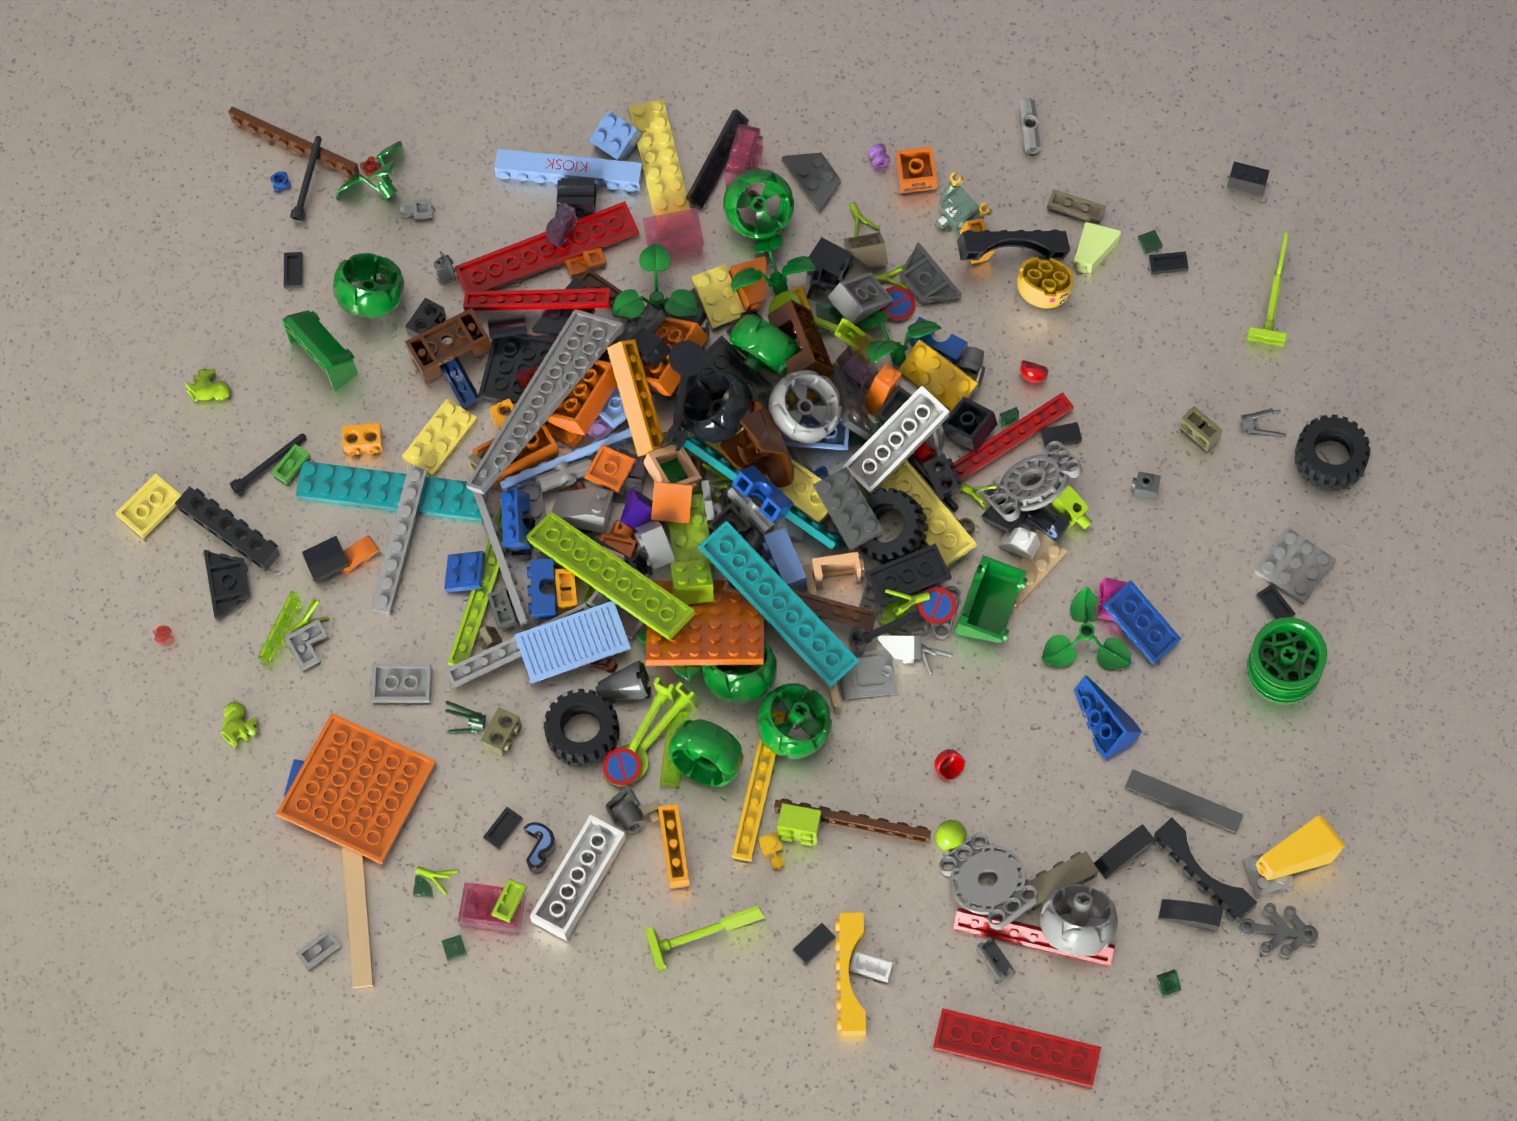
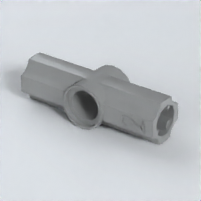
M1025 98L1019 101L1022 123L1021 132L1023 134L1025 152L1036 154L1041 151L1035 100Z
M587 457L570 464L567 462L561 463L552 471L536 476L537 487L542 493L559 486L568 487L576 482L577 479L585 477L592 462Z
M734 486L729 489L727 495L741 509L740 514L747 521L752 522L763 535L772 532L777 527L776 522L772 523L759 511L763 504L760 499L752 495L744 497Z

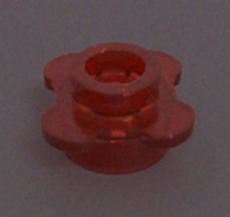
M373 156L368 157V160L361 162L359 165L360 169H363L367 176H371L381 168V164L377 163Z
M158 626L152 632L155 635L154 640L156 642L166 643L167 641H173L172 631L168 626Z

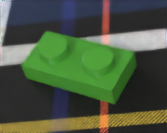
M294 444L272 470V475L288 484L301 469L302 464L311 457L310 453Z

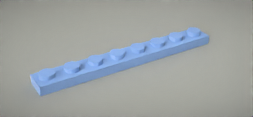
M627 427L623 432L612 433L601 441L595 440L584 448L578 447L567 455L561 454L552 461L541 462L535 468L524 469L518 475L507 476L500 482L501 490L505 492V490L520 489L536 482V476L552 471L561 463L567 462L570 464L587 457L591 460L596 456L601 445L614 450L634 442L630 427Z

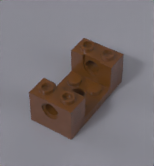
M789 300L767 315L770 324L783 331L793 340L799 339L798 344L802 351L785 361L788 374L799 370H811L817 372L820 376L827 377L835 372L810 309L793 300Z
M472 308L405 341L409 356L425 383L442 376L440 365L469 350L477 358L491 349L489 337ZM447 337L452 339L450 344L442 343L443 339Z

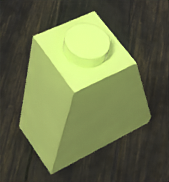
M1085 222L1074 258L1073 269L1082 273H1091L1118 245L1121 231Z

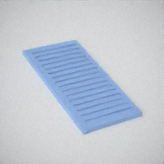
M613 601L515 634L531 683L631 649Z

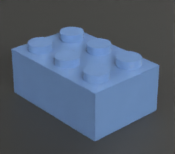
M784 527L764 535V542L762 543L764 550L762 552L765 560H769L770 567L791 589L806 592L807 577L786 528Z

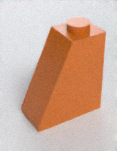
M763 256L731 266L729 270L731 279L737 272L746 268L761 270L766 275V257ZM763 277L751 285L736 290L745 312H756L762 308L766 300V281Z
M887 363L875 376L865 399L866 408L869 414L874 417L901 383L902 373Z

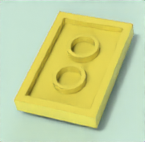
M725 264L690 278L707 320L710 322L711 329L741 319L740 314L745 312L737 291H732V279Z
M155 473L116 512V515L144 539L176 507L175 502L181 495Z

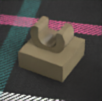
M483 451L479 452L478 455L472 453L468 457V465L474 471L482 460L481 458L484 457Z
M483 626L479 630L481 635L477 637V641H485V644L481 647L482 649H489L503 642L495 627Z
M658 800L639 809L642 816L649 815L651 822L660 819L656 811L661 806Z

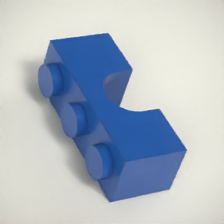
M919 316L916 322L925 319ZM935 332L919 338H910L909 336L908 342L912 347L915 346L918 340H922L954 365L961 361L966 347H968L967 341L954 334H951L944 342H938L932 338Z
M754 465L740 471L732 484L744 497L753 495L761 499L763 504L759 511L772 523L785 517L794 504Z
M517 488L501 492L503 547L514 552L531 549L532 544L525 537L531 530L525 527L522 520V514L530 512V494Z
M553 559L530 560V567H527V578H531V585L527 586L528 596H531L532 603H528L529 614H532L534 621L553 619L557 617L555 594H543L541 589L546 584L555 583Z

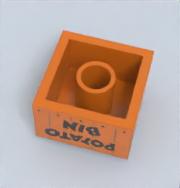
M932 147L896 151L895 162L900 193L937 189V175Z

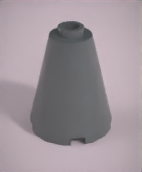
M636 661L604 678L595 687L597 696L601 693L605 696L606 700L648 699L652 695L651 687H647L649 676L645 665L641 661Z

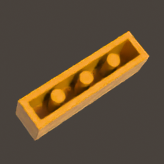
M678 804L659 806L658 810L670 889L690 886Z

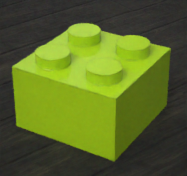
M709 559L670 563L673 594L676 598L685 604L714 602Z
M782 803L777 825L778 837L786 842H793L795 840L807 846L817 845L822 823L821 811Z

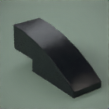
M1142 824L1115 844L1094 864L1106 880L1136 859L1140 853L1152 846L1155 839Z
M1162 899L1158 919L1198 928L1199 926L1218 931L1223 908L1197 902Z

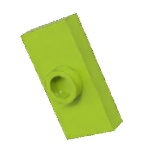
M509 878L491 913L492 916L511 923L527 890V886Z

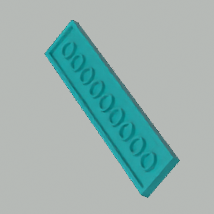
M687 437L683 445L685 448L734 481L740 470L734 467L729 460L722 457L716 450L708 447L698 437ZM793 506L785 516L831 550L843 549L846 545L839 533L835 531L833 533L830 532L826 524L823 522L818 524L812 521L806 514L795 509Z
M305 461L301 467L295 496L299 499L397 511L406 474ZM427 476L417 514L481 522L483 520L473 491L469 490L466 486L468 481Z
M727 521L698 546V549L830 688L859 663L854 654Z

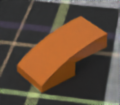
M597 248L583 251V256L566 260L564 264L570 278L581 276L588 268L594 271L606 265L607 261L602 249Z
M369 535L343 551L350 565L343 569L344 572H351L362 561L367 562L380 551Z

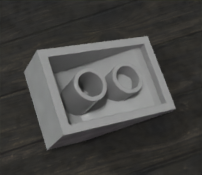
M871 272L840 282L828 295L832 305L838 309L843 318L853 324L861 322L893 302L892 297Z
M592 487L560 492L557 495L552 512L575 528L604 533L613 509L614 491Z

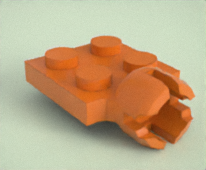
M616 520L611 531L608 534L602 533L599 539L630 558H634L638 547L637 541L632 540L635 531L625 524L622 525L620 520Z

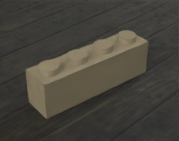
M1087 851L1082 854L1081 852L1073 854L1070 860L1065 863L1063 861L1056 863L1053 869L1039 872L1036 874V878L1030 881L1026 879V885L1035 887L1038 893V901L1026 910L1027 913L1043 906L1045 899L1053 890L1061 889L1067 884H1085L1098 876L1099 871ZM1026 892L1023 897L1031 899L1034 897V893Z

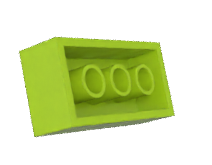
M703 494L692 495L690 523L668 522L673 555L676 560L674 562L708 559L698 549V546L709 537ZM709 560L711 573L715 572L714 564Z

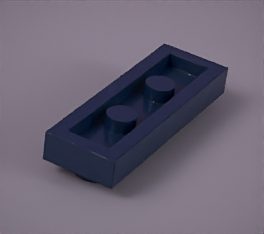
M456 357L440 365L462 408L469 409L480 397L459 358Z

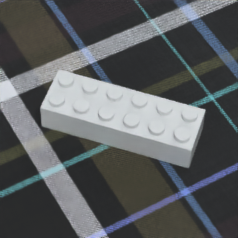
M921 386L847 461L842 469L848 468L857 485L867 495L871 492H876L949 417L950 411Z
M590 815L531 913L532 923L567 941L625 843V833Z

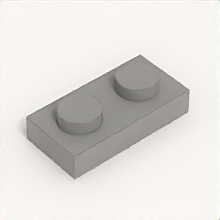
M328 929L296 954L306 968L310 970L340 948L341 945Z

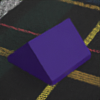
M631 488L620 522L636 531L635 527L651 521L653 501Z

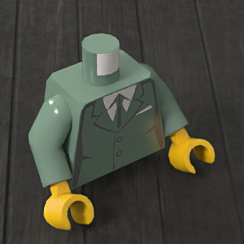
M958 172L951 174L950 179L952 182H949L939 203L941 217L936 220V223L941 229L950 225L954 230L958 231L966 221L984 219L985 215L989 216L993 213V210L990 208L985 212L989 204L983 203L979 207L960 185L956 186L964 180L963 176H960L957 181L955 180Z

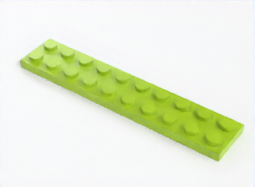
M552 511L525 536L534 547L669 641L695 615L694 609Z

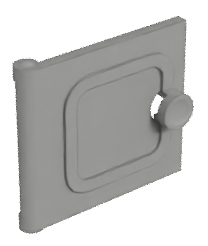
M887 649L864 651L863 655L856 657L859 663L840 679L844 701L851 698L896 695L892 655Z

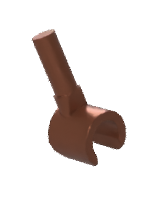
M579 481L574 486L560 489L559 492L586 489L583 482Z
M608 659L606 664H589V667L601 668L608 673H614L618 666L616 661Z

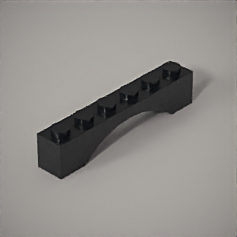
M1057 229L1050 231L983 230L981 232L967 230L962 232L957 239L961 260H979L986 253L1003 247L1027 249L1041 255L1045 259H1064L1070 251L1066 231H1059Z
M1172 817L1155 832L1153 838L1155 839L1154 843L1161 850L1164 849L1169 854L1170 860L1175 864L1178 863L1183 868L1184 874L1189 878L1192 877L1197 882L1198 888L1203 892H1207L1211 896L1212 902L1225 910V914L1230 920H1235L1239 923L1256 907L1257 901L1243 888L1219 882L1198 865L1190 852L1186 831Z

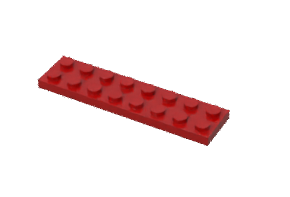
M944 1008L941 1011L933 1049L1091 1088L1101 1050L1100 1046Z

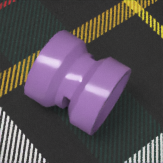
M876 144L868 149L869 157L873 159L872 164L875 169H881L890 164L891 160L889 155L886 154L884 144Z

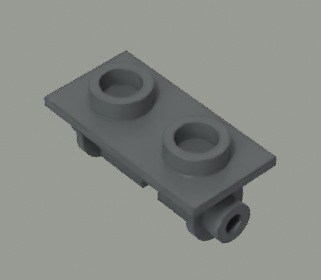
M439 251L441 257L434 262L438 281L445 282L450 278L456 281L454 274L456 271L452 266L454 264L449 255L445 256L442 251Z

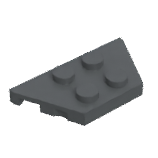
M822 152L783 156L782 162L818 213L822 212L823 206L830 200L833 192L841 184V179Z
M918 242L912 255L909 256L907 264L900 272L899 278L921 304L961 298L962 293Z

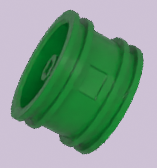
M1279 618L1267 623L1257 633L1248 657L1247 673L1251 685L1261 696L1275 703L1289 704L1304 700L1316 689L1327 663V647L1322 635L1314 626L1297 618ZM1299 645L1304 649V651L1298 650L1296 646ZM1263 653H1270L1272 658H1266ZM1305 663L1313 666V670L1305 669ZM1288 676H1294L1297 680L1290 681Z

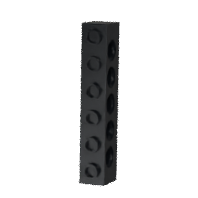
M189 486L175 502L177 509L266 572L280 555L277 549L278 545L270 539L268 541L264 539L258 530L248 528L249 525L244 520L239 519L238 521L228 509H221L214 499L211 498L209 500L204 497L205 494L198 488L194 490ZM198 505H203L201 509H196ZM213 515H218L216 519H210ZM233 525L231 529L225 530L226 526ZM247 535L246 539L239 540L241 536ZM256 546H262L260 550H254Z

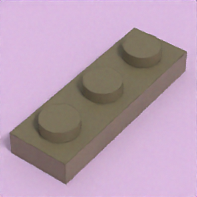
M1054 189L1047 204L1048 209L1099 225L1106 208L1105 205Z

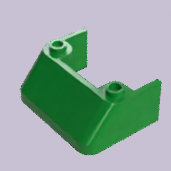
M306 310L287 315L281 322L289 342L292 344L297 340L327 373L334 392L358 374L353 361L355 357L349 349L345 350L319 322L320 318L314 311Z

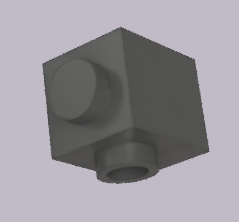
M1138 471L1137 478L1133 477L1131 489H1135L1133 496L1156 500L1161 476Z

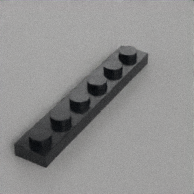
M738 109L732 110L686 196V199L697 209L703 208L749 122V119Z

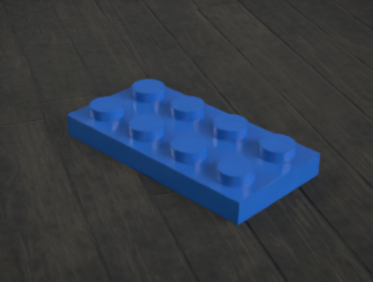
M1131 580L1102 605L1152 665L1181 640V637Z

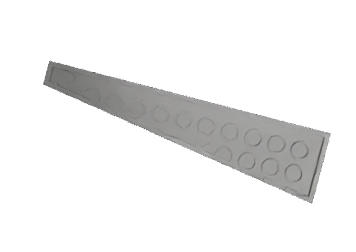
M574 309L466 484L469 490L485 494L605 352L607 347L618 337L624 329L623 323Z

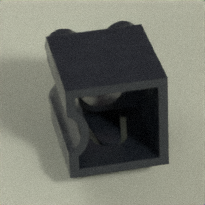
M561 178V180H557L556 205L558 207V216H562V218H582L596 212L594 178Z
M822 237L809 255L814 266L822 268L821 279L837 285L845 280L854 266L852 264L854 256L849 251ZM814 270L807 271V274L812 276Z
M731 503L708 524V530L713 533L725 521L736 524L737 532L741 536H745L752 527Z

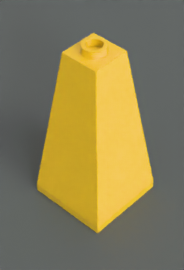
M1320 814L1261 856L1255 865L1262 876L1267 880L1330 864L1346 845Z

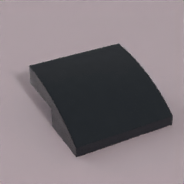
M525 314L489 319L490 339L527 333Z
M337 536L302 552L315 583L350 566Z

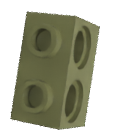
M1195 406L1181 418L1179 428L1207 452L1220 440L1222 429Z
M498 707L480 740L482 746L504 756L505 752H508L512 747L514 735H518L521 730L520 717ZM506 721L512 722L509 727L502 726ZM496 738L503 739L499 744L493 743Z

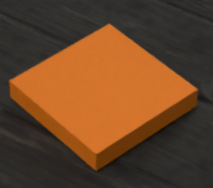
M601 445L585 474V479L619 493L635 465L636 459Z
M655 481L651 520L690 523L693 485Z

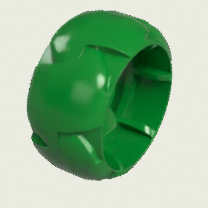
M753 168L738 174L732 183L727 186L723 198V210L728 223L740 235L754 240H763L779 234L780 230L788 225L794 211V199L789 184L780 175L768 169ZM763 182L766 184L762 195L755 190H750L745 194L746 188L753 183ZM777 195L780 200L779 208L775 216L772 215L770 217L765 211L767 206L766 200ZM750 207L755 211V225L746 223L740 217L741 215L737 208Z
M359 253L352 255L348 260L342 261L337 267L333 280V293L339 306L346 312L354 316L375 319L390 314L393 309L398 308L403 298L405 282L400 268L392 260L372 253ZM356 281H362L360 283V288L355 287L351 283Z
M753 314L744 315L739 319L730 335L732 346L747 357L743 364L755 372H758L762 367L778 376L787 375L786 370L788 368L785 361L801 351L798 343L791 337Z
M764 641V665H757L759 668L756 671L749 673L748 669L756 665H731V667L728 665H703V679L711 693L726 702H752L763 697L768 689L773 687L777 676L776 657L769 644Z
M789 683L775 688L766 695L758 708L756 725L761 741L770 751L780 756L787 755L789 759H801L814 754L823 746L831 732L832 720L830 719L829 705L819 692L809 690L803 684ZM779 703H783L789 713L785 723L775 725V718L772 716L773 709ZM809 713L812 715L813 719H806ZM801 728L811 737L807 740H795L793 737L787 736L791 729Z
M702 719L684 721L675 730L668 746L669 757L673 765L688 778L706 786L721 787L729 784L739 772L744 758L741 744L731 733L715 723Z

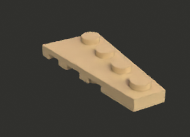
M1037 529L1035 532L1041 545L1034 558L1030 560L1022 557L1017 568L1027 571L1025 578L1028 580L1024 590L1020 588L1014 603L1016 608L1024 602L1067 555V551L1040 529Z

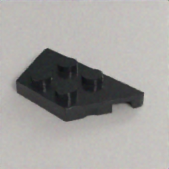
M575 276L565 289L584 288L578 277ZM595 308L577 309L590 314L595 312ZM548 309L533 326L532 332L537 334L538 332L549 333L550 336H558L574 309Z
M203 550L214 618L218 620L251 596L244 558L230 557L227 554H216L210 552V550Z

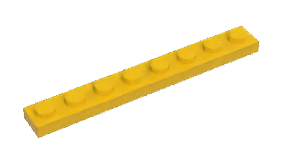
M773 710L772 716L775 718V725L784 723L786 712ZM760 738L732 852V858L749 862L752 861L777 755L770 751Z

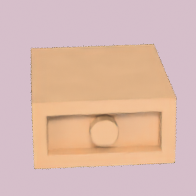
M858 552L812 558V571L816 590L823 589V578L855 574L857 584L861 583V577H864L863 558H859Z

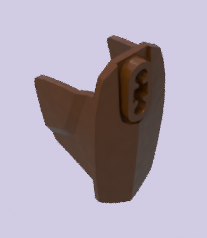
M757 400L751 401L753 406L752 413L740 420L744 430L732 438L723 441L718 447L731 464L740 471L754 465L763 475H768L771 482L777 488L789 486L793 483L794 466L782 435L762 402Z

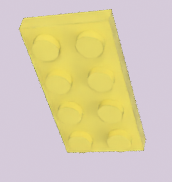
M446 399L402 455L403 459L415 467L427 469L428 475L434 477L478 421L477 417L449 399Z

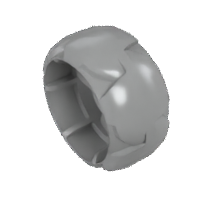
M799 370L788 374L774 386L770 394L768 410L783 437L791 441H799L801 444H810L824 439L836 428L841 417L842 406H840L839 391L829 378L823 375L820 376L815 371ZM790 389H793L800 400L788 411L789 407L788 404H785V396ZM807 390L813 391L820 398L823 405L813 406V403L806 399ZM811 414L821 424L815 428H807L805 424L800 425L799 423Z
M1067 884L1061 889L1053 890L1045 899L1040 914V926L1045 939L1057 950L1073 954L1074 956H1091L1099 953L1102 948H1107L1115 937L1118 925V916L1113 901L1102 891L1084 884ZM1071 913L1069 921H1065L1060 915Z

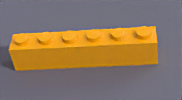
M635 339L616 343L607 347L636 452L638 457L660 449L663 435Z

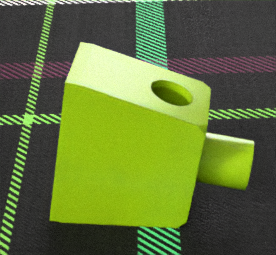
M1070 485L1050 505V508L1058 516L1062 513L1067 516L1071 527L1078 522L1086 529L1093 522L1086 515L1089 506Z

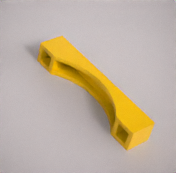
M863 912L839 913V919H835L836 931H840V939H836V951H840V958H836V970H840L841 978H837V990H841V998H837V1010H841V1017L837 1018V1030H841L842 1036H866V1011L853 994L849 980V965L857 945L864 938Z

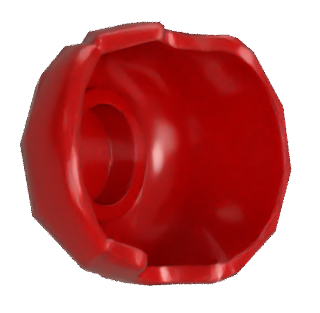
M1022 360L1020 374L1027 382L1040 383L1047 378L1049 371L1047 367Z
M953 749L942 751L934 760V769L944 780L954 779L960 775L965 767L964 758Z

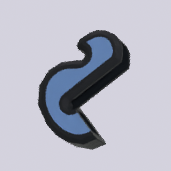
M1045 507L1031 510L1024 517L1029 525L1036 526L1051 539L1055 540L1061 538L1070 526L1069 519L1064 513L1057 517Z
M532 822L524 826L523 829L526 834L538 841L526 861L531 872L541 873L548 866L546 857L554 852L556 840L552 830L546 825Z

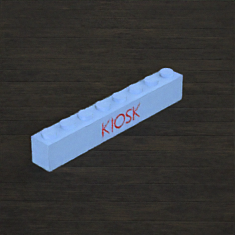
M497 149L494 166L496 177L501 179L514 178L520 181L534 180L539 183L553 182L557 184V180H561V178H594L596 188L625 189L630 192L640 191L643 175L642 163L505 149Z

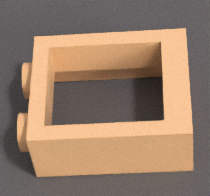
M671 444L665 448L647 453L643 463L654 482H669L660 464L677 458L688 476V479L677 483L693 485V491L698 488L702 477L683 446L680 451H675L676 445Z

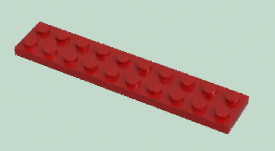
M626 201L454 266L464 292L494 291L564 264L566 260L583 256V251L597 248L603 249L639 235V230Z

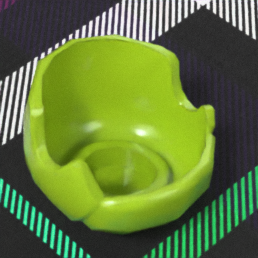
M946 820L936 830V844L942 850L953 851L965 842L967 836L966 829L960 821Z

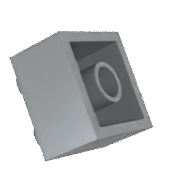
M651 520L635 527L637 533L634 535L640 547L644 548L643 552L648 557V566L652 565L654 569L676 561L663 527L658 520Z

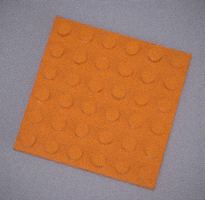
M712 580L714 602L686 604L695 610V615L670 641L647 625L646 666L764 665V617L745 597L723 592L725 580ZM653 581L674 596L671 581Z
M331 713L276 815L377 863L383 864L432 773L436 760Z

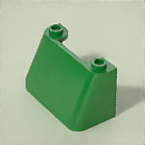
M983 555L974 574L954 633L995 643H1001L1002 640L1006 641L1010 631L1006 629L1020 588L1024 590L1028 579L1025 578L1027 571Z

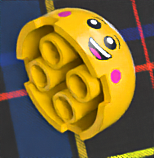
M1032 257L1024 261L1017 278V286L1021 296L1028 303L1040 308H1054L1062 305L1070 297L1075 282L1072 277L1073 272L1065 264L1052 258L1048 261L1038 259V257Z

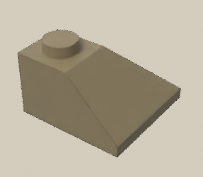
M880 232L844 239L850 254L867 266L881 268L888 264L886 245Z

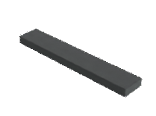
M1132 769L1125 785L1127 790L1235 834L1243 817V814L1134 769Z

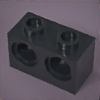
M425 297L405 326L407 335L415 337L446 320L444 307ZM430 313H436L434 316H428ZM422 327L426 328L423 331H419V329Z
M942 454L924 462L937 496L941 501L962 492L960 486L963 484L959 475H954L952 469L955 466L951 458L947 459L946 455ZM939 465H945L943 471H936ZM946 482H952L950 488H944Z

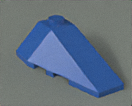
M1084 676L1074 691L1082 711H1085L1088 722L1086 723L1093 732L1095 746L1105 759H1109L1132 746L1142 731L1115 701L1088 676Z

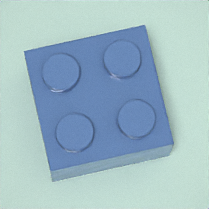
M608 110L588 141L616 160L625 161L643 133Z

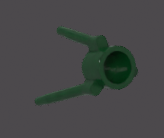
M449 701L445 702L446 705L468 713L445 709L446 713L469 719L468 726H471V728L448 730V733L472 732L478 734V730L484 729L486 715Z

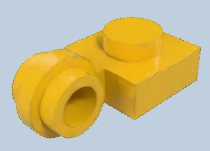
M777 831L759 837L758 841L764 858L772 856L769 859L773 870L782 869L781 867L785 866L782 856H777V854L783 852V848Z

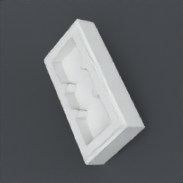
M855 951L849 972L888 983L894 962Z

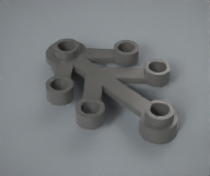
M1267 903L1263 911L1265 915L1270 916L1277 926L1257 924L1249 918L1243 919L1239 925L1240 933L1245 936H1250L1254 932L1276 935L1270 941H1265L1261 944L1260 952L1264 955L1270 954L1274 947L1288 937H1295L1296 939L1289 945L1285 944L1281 947L1280 954L1284 958L1290 957L1292 952L1302 944L1312 945L1318 939L1317 929L1312 925H1305L1296 914V908L1291 905L1285 908L1284 916L1287 919H1291L1297 929L1290 928L1276 912V906L1273 903ZM1272 907L1273 912H1268L1266 908ZM1290 909L1294 914L1288 915L1286 911ZM1245 923L1251 924V928H1250V929L1245 928L1244 924H1245ZM1305 932H1311L1312 937H1306ZM1267 945L1270 950L1264 951L1262 947ZM1288 948L1290 950V953L1285 954L1283 952V949Z

